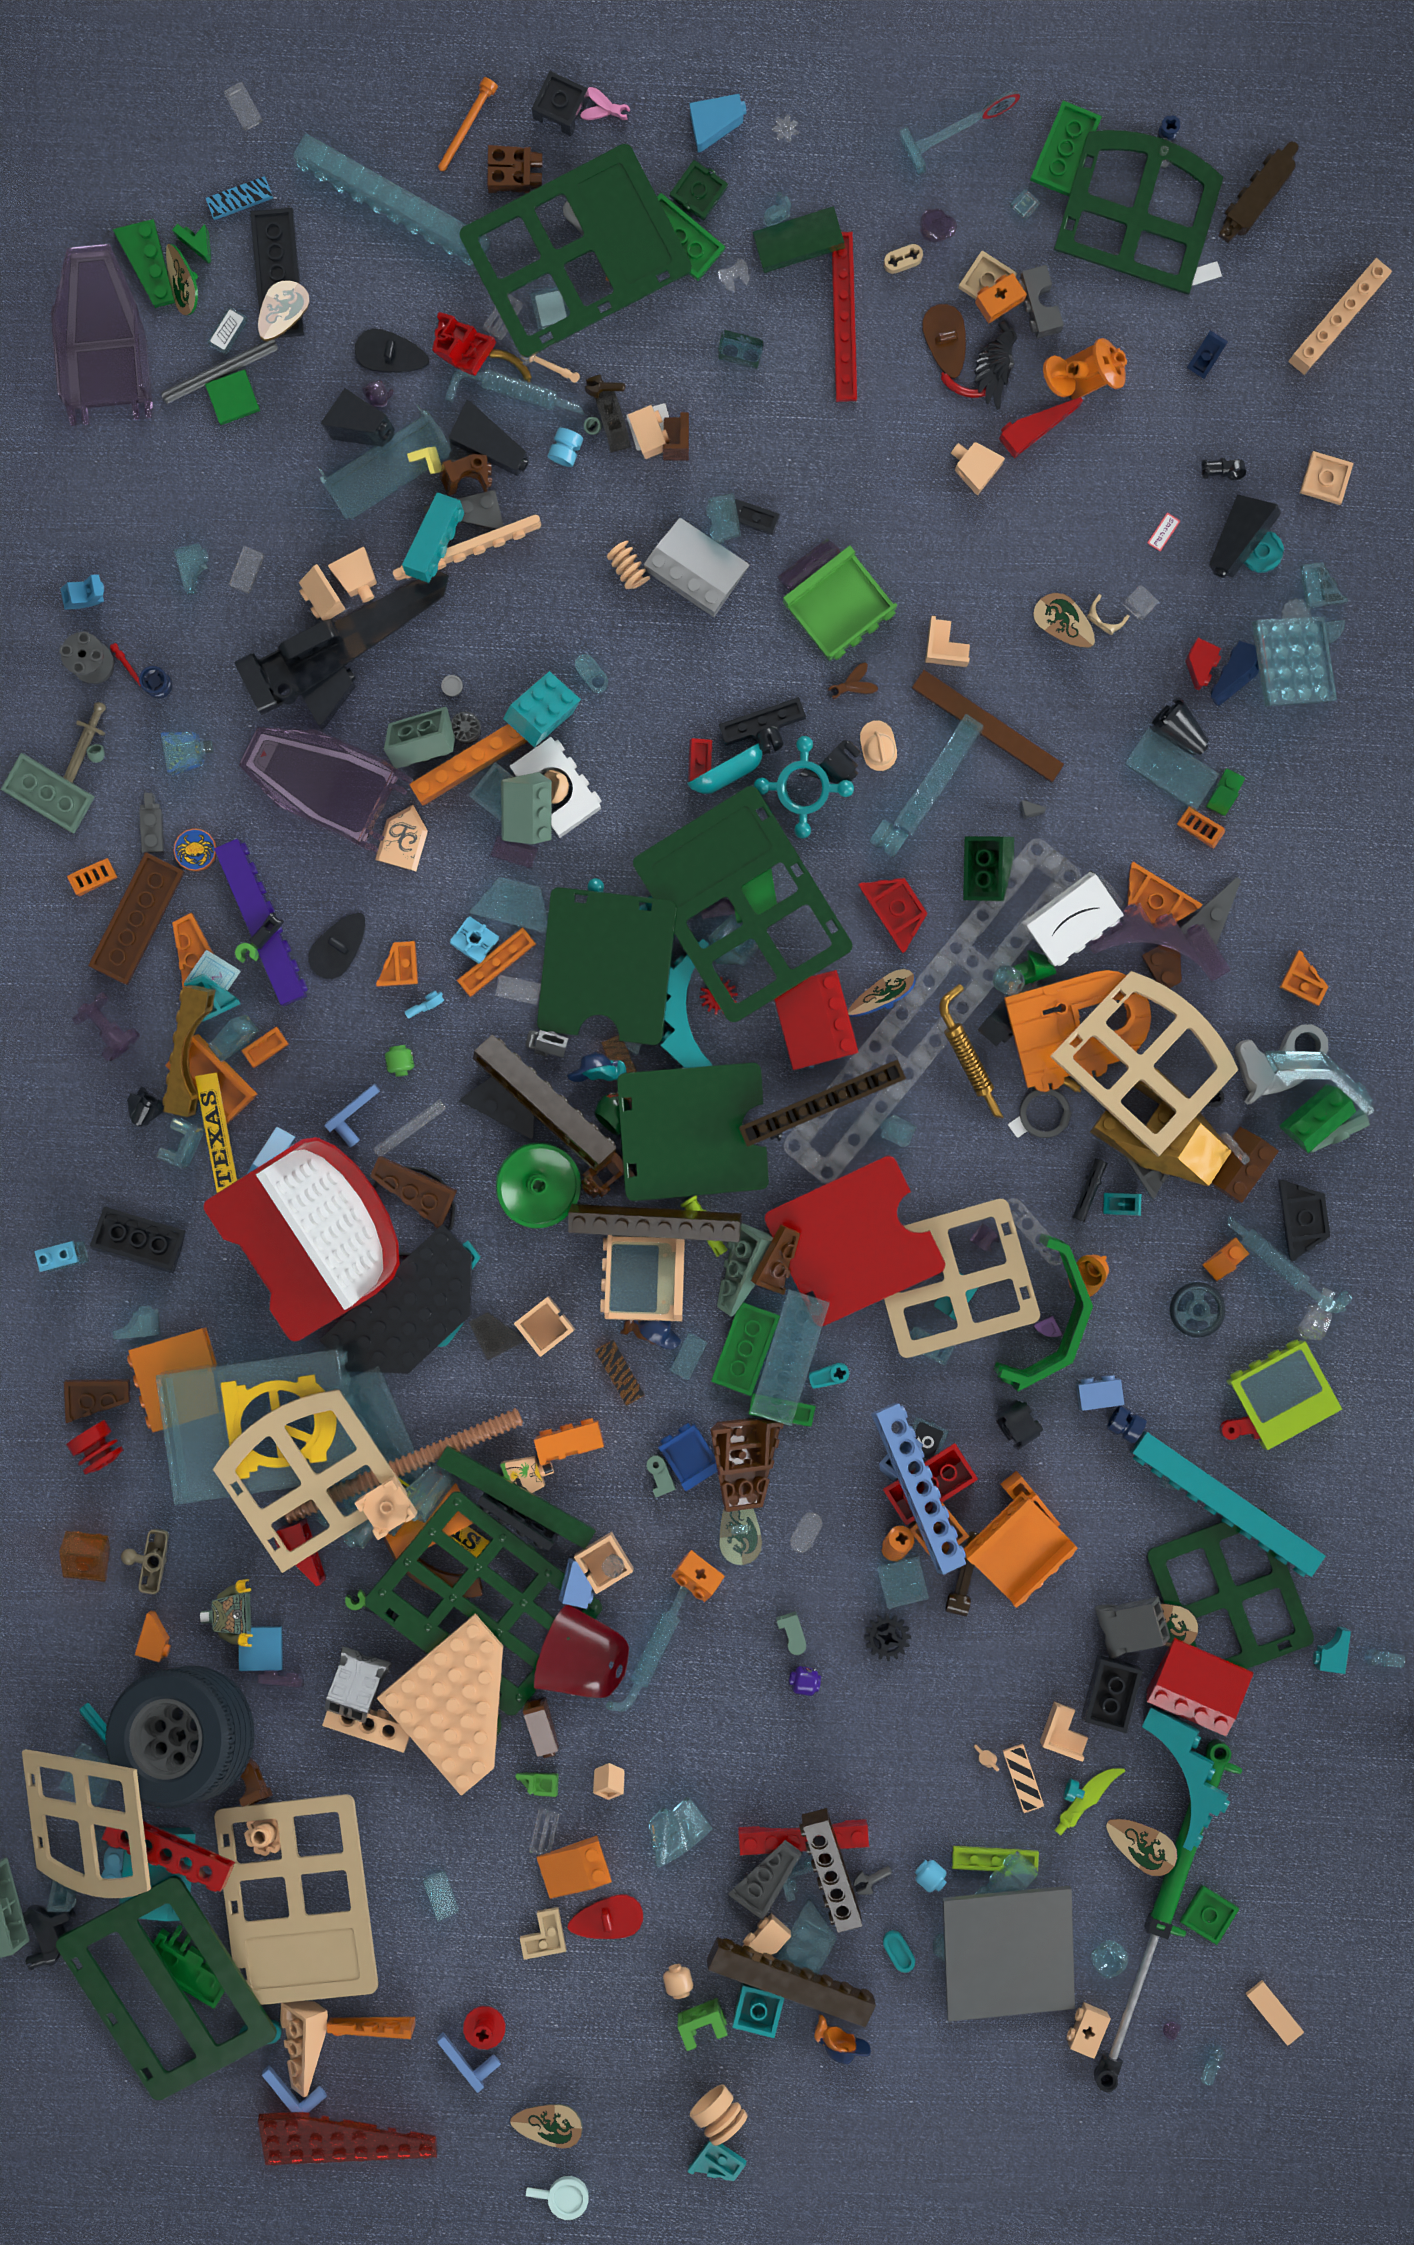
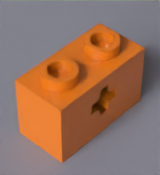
M1013 273L1009 276H1001L995 281V285L990 288L986 286L977 293L978 296L975 304L988 324L1024 302L1026 298V292Z
M692 1550L682 1559L671 1575L680 1586L686 1587L692 1592L694 1597L704 1602L713 1595L725 1577Z

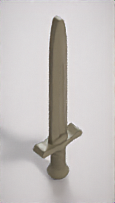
M101 702L94 703V712L91 715L89 724L79 720L76 721L77 725L84 727V730L64 775V778L72 783L94 734L97 732L101 736L105 735L104 731L96 728L101 717L100 715L106 710V706Z

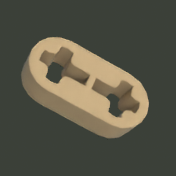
M911 244L889 252L885 256L884 268L888 273L895 274L915 267L922 261L923 250L920 246ZM910 251H913L914 254L918 253L915 260L913 257L906 258L910 255ZM891 258H893L894 261H898L896 267H894L893 264L889 265Z

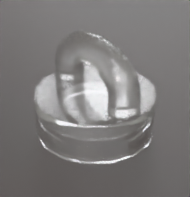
M615 1554L608 1556L602 1564L604 1574L611 1578L620 1576L625 1567L623 1560Z

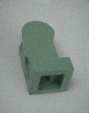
M652 1455L647 1461V1469L653 1474L657 1487L652 1489L656 1498L676 1490L664 1458L660 1455Z
M797 1612L776 1617L779 1629L785 1627L789 1651L794 1655L802 1654L806 1650V1641Z

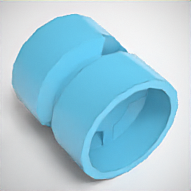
M560 427L554 437L556 444L551 445L547 456L557 464L573 467L577 457L575 451L580 450L583 437L572 430Z

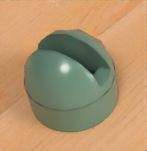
M589 417L584 422V429L588 434L596 435L601 431L602 423L598 418ZM596 423H598V425L593 429V431H591L590 429H591Z
M94 744L86 749L90 761L98 763L104 759L105 752L102 745Z

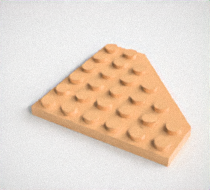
M476 1614L470 1617L377 1697L379 1702L461 1796L493 1770L495 1766L503 1645Z

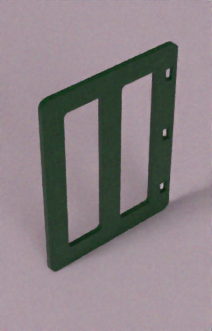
M171 1876L152 1886L149 1891L126 1900L62 1935L56 1942V1948L149 2094L155 2100H163L272 2042L276 2037L277 2030L183 1880L178 1876ZM164 1904L172 1906L248 2026L247 2030L221 2044H217L138 1921V1918ZM113 1932L120 1934L196 2054L195 2058L170 2071L164 2069L87 1946ZM77 1957L82 1967L78 1969L72 1959ZM112 2012L117 2022L113 2024L107 2014ZM145 2067H147L152 2074V2076L149 2079L142 2070Z

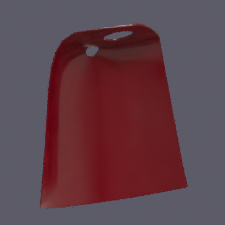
M566 1604L554 1619L542 1646L535 1671L534 1688L591 1698L608 1697L618 1687L626 1674L629 1645L625 1638L615 1630L575 1607ZM610 1662H614L612 1669L609 1668ZM620 1665H622V1673L620 1677L617 1678V1669Z

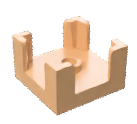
M395 1476L361 1496L355 1502L360 1512L364 1511L374 1527L372 1532L377 1540L386 1536L389 1531L403 1522H408L415 1518L418 1513Z

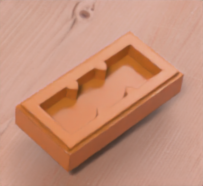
M275 1027L241 1051L251 1066L256 1068L288 1046L289 1043L279 1028Z

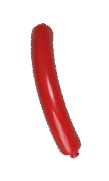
M941 373V380L953 392L971 398L985 396L986 387L981 393H978V389L962 387L955 383L947 373Z

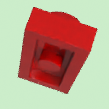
M690 739L688 782L711 770L712 740Z

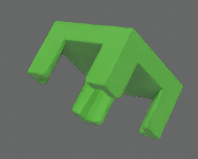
M718 1998L678 2013V2029L687 2051L696 2048L693 2037L697 2033L696 2029L710 2023L718 2039L727 2036L725 2027L727 2020Z

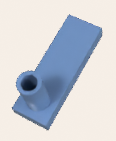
M374 1083L327 1121L324 1126L329 1132L335 1129L351 1148L360 1139L344 1120L380 1092V1089Z
M444 2032L437 2037V2043L477 2093L484 2088L482 2080L501 2065L498 2058L493 2054L473 2070Z
M270 2065L262 2071L263 2078L302 2126L309 2121V2112L327 2097L325 2091L319 2086L303 2101L299 2102Z

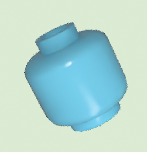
M924 1860L914 1872L916 1874V1882L927 1892L931 1893L935 1889L939 1892L947 1883L944 1880L947 1874L946 1871L934 1860Z

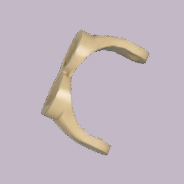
M1099 594L1092 603L1087 618L1109 635H1113L1115 631L1123 627L1130 616L1127 614L1123 621L1116 625L1101 622L1096 613V603L1100 601L1102 596Z

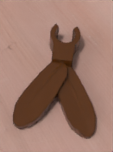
M859 664L849 675L845 683L830 686L828 691L836 689L838 692L831 699H837L847 691L860 694H872L878 691V687L873 683L859 682L867 672L868 664Z

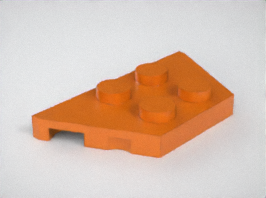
M1135 862L1130 864L1126 909L1163 931L1202 907L1203 904Z

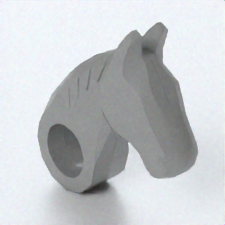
M1312 1024L1294 1027L1286 1033L1274 1058L1260 1052L1252 1040L1247 1039L1237 1043L1235 1054L1243 1081L1250 1092L1245 1103L1247 1105L1252 1104L1262 1095L1278 1093L1292 1088L1314 1073L1328 1052V1038L1323 1030ZM1301 1033L1310 1035L1315 1041L1316 1049L1310 1058L1299 1056L1294 1048L1295 1040Z

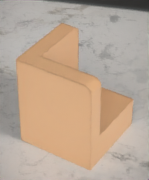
M610 1763L594 1770L593 1793L607 1800L622 1795L624 1793V1770Z

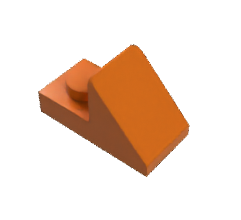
M1234 1237L1202 1265L1215 1281H1218L1237 1268L1236 1265L1250 1253Z

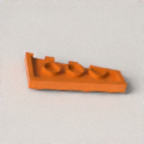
M415 2017L329 2018L327 2033H332L334 2036L346 2034L411 2039L415 2028Z

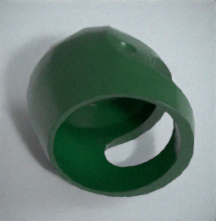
M610 1093L603 1096L594 1112L597 1120L614 1135L621 1133L618 1093ZM624 1097L625 1111L632 1110L629 1100Z

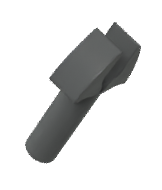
M886 1866L870 1876L864 1875L861 1870L855 1877L853 1886L860 1882H865V1887L858 1889L857 1893L862 1895L873 1894V1884L892 1874V1870L889 1866Z

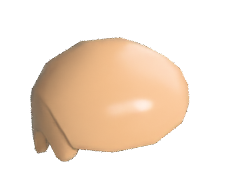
M549 770L544 776L552 781L551 803L557 804L568 794L569 782L564 774L555 770Z

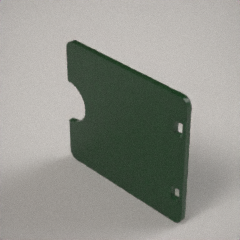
M563 887L554 888L550 894L537 1018L538 1028L546 1032L553 1031L578 1036L582 1024L589 1017L604 1015L615 1023L619 1032V1041L649 1045L659 1044L663 1038L677 912L676 904L671 900ZM575 894L588 896L587 902H575ZM640 902L652 903L651 911L640 910Z
M749 1062L628 1072L618 1076L617 1092L625 1195L629 1200L640 1201L762 1190L768 1186L767 1147L754 1144L747 1147L738 1128L742 1126L744 1116L750 1109L764 1104L761 1068L757 1063ZM624 1097H631L632 1110L625 1111ZM629 1163L636 1164L637 1176H629Z

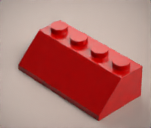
M955 1443L924 1462L925 1466H928L932 1472L933 1477L931 1480L933 1485L937 1486L940 1491L941 1498L939 1499L941 1503L978 1480ZM916 1468L911 1470L910 1473H914ZM897 1479L883 1488V1491L904 1524L907 1526L913 1522L915 1518L899 1480ZM919 1482L916 1487L919 1494L924 1490L922 1482ZM931 1502L925 1505V1511L928 1512L933 1508Z

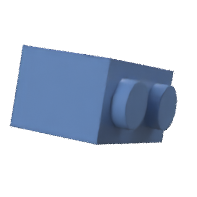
M1115 1375L1102 1376V1380L1094 1381L1093 1378L1081 1379V1383H1076L1078 1405L1082 1411L1124 1405L1121 1379L1115 1378Z

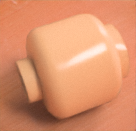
M681 1964L669 1966V1970L663 1975L667 1994L673 1996L674 1999H682L689 1996L690 1991L693 1989L690 1970L686 1967H681Z

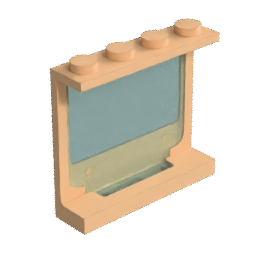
M608 1235V1238H603V1251H607V1258L602 1260V1271H606V1279H602L601 1291L605 1292V1299H601L600 1312H604L605 1319L682 1321L685 1239L619 1237Z

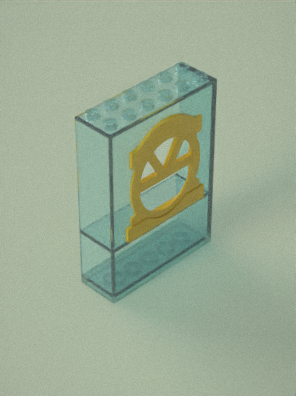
M342 1346L170 1370L156 1375L174 1505L231 1497L213 1468L228 1447L242 1434V1414L255 1397L269 1392L271 1411L280 1407L279 1390L292 1392L301 1398L319 1392L339 1389L352 1408V1405H354L353 1393H349L348 1386L351 1384L350 1372H346L345 1365L348 1363L347 1351L343 1350ZM331 1410L313 1414L315 1421L313 1434H308L285 1425V1429L290 1436L306 1442V1445L300 1451L317 1474L357 1449ZM277 1445L278 1458L261 1455L252 1449L236 1468L237 1475L250 1494L293 1488L301 1485L300 1479ZM363 1466L341 1480L357 1478ZM237 1481L230 1484L237 1495L243 1492Z

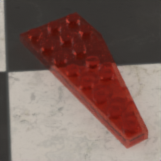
M306 2112L265 2113L258 2116L265 2165L437 2158L438 2149L435 2135L412 2131L403 2134L396 2132V2128L388 2127V2130L376 2129L377 2125L345 2119L336 2122L329 2120L328 2116L323 2115L319 2119L309 2117L310 2113Z

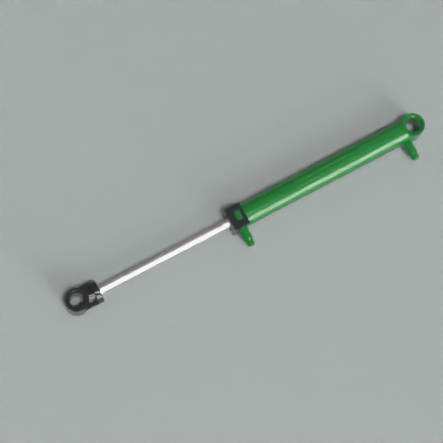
M1214 1739L1207 1744L1206 1758L1215 1762L1212 1768L1216 1770L1211 1781L1206 1779L1205 1782L1218 1788L1224 1770L1231 1773H1242V1768L1229 1763L1231 1750L1223 1741ZM1217 1748H1223L1222 1755L1214 1756V1751ZM1191 1800L1175 1843L1177 1848L1176 1864L1169 1873L1164 1875L1151 1913L1149 1912L1144 1925L1146 1931L1151 1935L1110 2053L1104 2052L1102 2054L1099 2065L1094 2070V2079L1099 2089L1103 2092H1112L1118 2086V2075L1123 2064V2060L1118 2055L1159 1937L1168 1940L1170 1934L1181 1937L1186 1935L1185 1930L1173 1926L1171 1922L1197 1850L1195 1846L1191 1851L1183 1847L1190 1827ZM1106 2074L1111 2075L1108 2081H1101L1102 2076Z

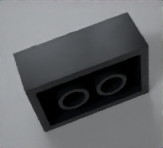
M1097 1655L1081 1715L1084 1722L1127 1733L1143 1670L1138 1665Z

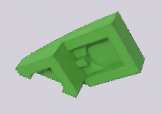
M517 1773L515 1776L528 1789L527 1792L530 1795L532 1793L537 1796L556 1797L558 1795V1774Z

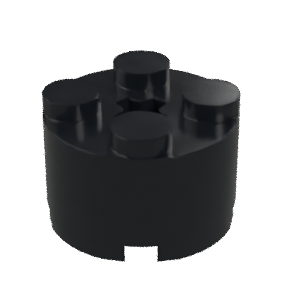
M1015 1400L995 1413L994 1416L999 1418L996 1422L1008 1441L1013 1439L1016 1443L1013 1447L1019 1450L1039 1437L1043 1428L1037 1420L1034 1421L1030 1413H1032L1029 1405L1026 1402L1022 1403Z

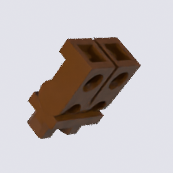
M488 145V193H497V191H524V193H529L531 188L541 187L542 173H531V167L542 168V153L531 152V147Z

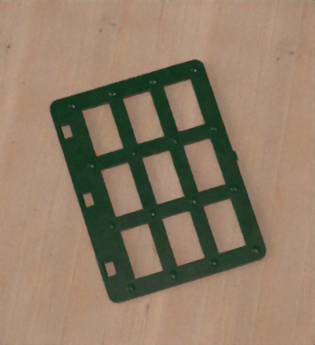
M456 1491L448 1496L366 1595L365 1604L367 1608L427 1654L450 1635L438 1625L453 1607L457 1608L468 1618L476 1614L503 1645L533 1667L518 1687L501 1674L499 1709L507 1715H515L537 1690L534 1688V1678L539 1654L509 1632V1629L525 1612L549 1630L555 1618L533 1600L548 1582L561 1591L565 1573L535 1551L536 1548L530 1543H525L495 1518L484 1512L463 1493ZM457 1511L492 1537L491 1541L477 1557L442 1531ZM433 1541L467 1567V1570L453 1587L417 1561ZM503 1547L538 1573L523 1592L488 1566ZM408 1571L443 1598L428 1617L392 1591ZM478 1577L513 1603L498 1622L463 1596ZM593 1596L591 1604L588 1603L587 1609L583 1608L581 1612L596 1619L602 1611V1604ZM389 1608L398 1614L395 1620L385 1614Z

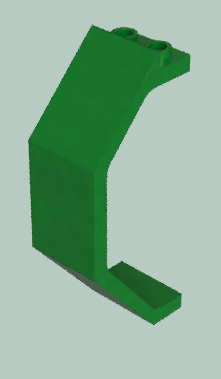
M1042 1233L1039 1242L1048 1248L1059 1251L1075 1295V1303L1056 1352L1025 1369H1017L996 1361L993 1370L998 1374L997 1377L1001 1378V1381L1011 1384L1017 1392L1073 1363L1093 1308L1070 1246L1060 1239Z

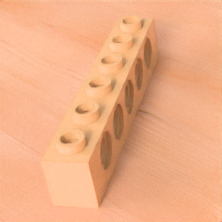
M1375 258L1288 362L1305 375L1386 281L1392 270Z

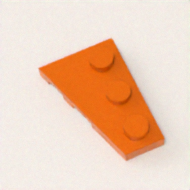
M193 913L172 922L179 956V968L182 975V987H184L185 980L204 952L208 950L213 953Z

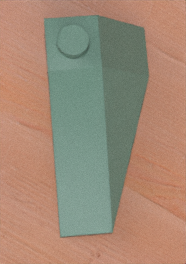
M744 1223L741 1224L740 1241L727 1243V1248H730L728 1261H724L726 1274L725 1279L721 1281L717 1307L729 1316H734L755 1286L751 1279L773 1240V1237Z

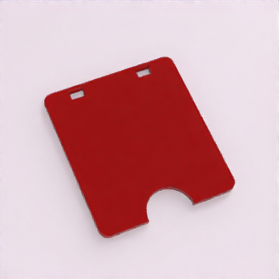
M892 1156L880 1158L768 1211L765 1215L766 1225L773 1238L780 1225L800 1233L795 1256L790 1260L788 1269L791 1270L790 1274L814 1323L818 1326L828 1325L933 1277L945 1269V1260L931 1231L913 1232L906 1229L899 1221L897 1214L898 1205L902 1198L910 1193L911 1190L896 1159ZM811 1291L814 1292L818 1301L813 1305L806 1294Z

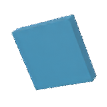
M282 1626L251 1627L253 1637H249L247 1642L252 1644V1646L243 1647L239 1645V1671L282 1670Z

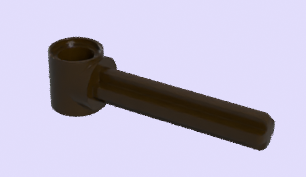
M970 1531V1532H969V1536H970V1537H968V1539H967L966 1546H967L979 1533ZM964 1558L966 1564L960 1568L955 1592H951L948 1595L945 1612L967 1617L971 1598L967 1596L974 1564L972 1565L967 1558Z

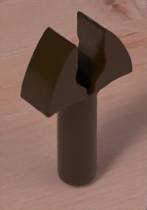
M601 375L586 379L587 386H585L586 393L595 398H599V394L602 391H625L626 388L625 383L603 382Z

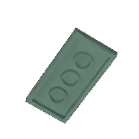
M20 753L0 789L71 833L76 832L95 798L92 794L24 753Z

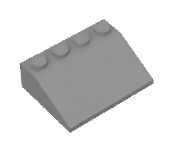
M682 518L677 520L644 563L646 572L712 617L716 616L750 566V564Z

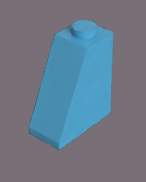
M739 94L689 103L697 153L704 151L743 123V115L747 114L745 101L740 100Z

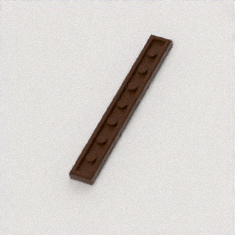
M923 670L913 685V690L1051 783L1064 766V763L927 671Z

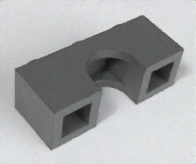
M1047 265L1022 271L1018 281L1027 294L1023 304L1026 313L1029 312L1030 314L1029 326L1031 332H1035L1036 339L1060 333L1064 324L1058 305L1045 307L1038 298L1040 295L1050 292L1052 287Z

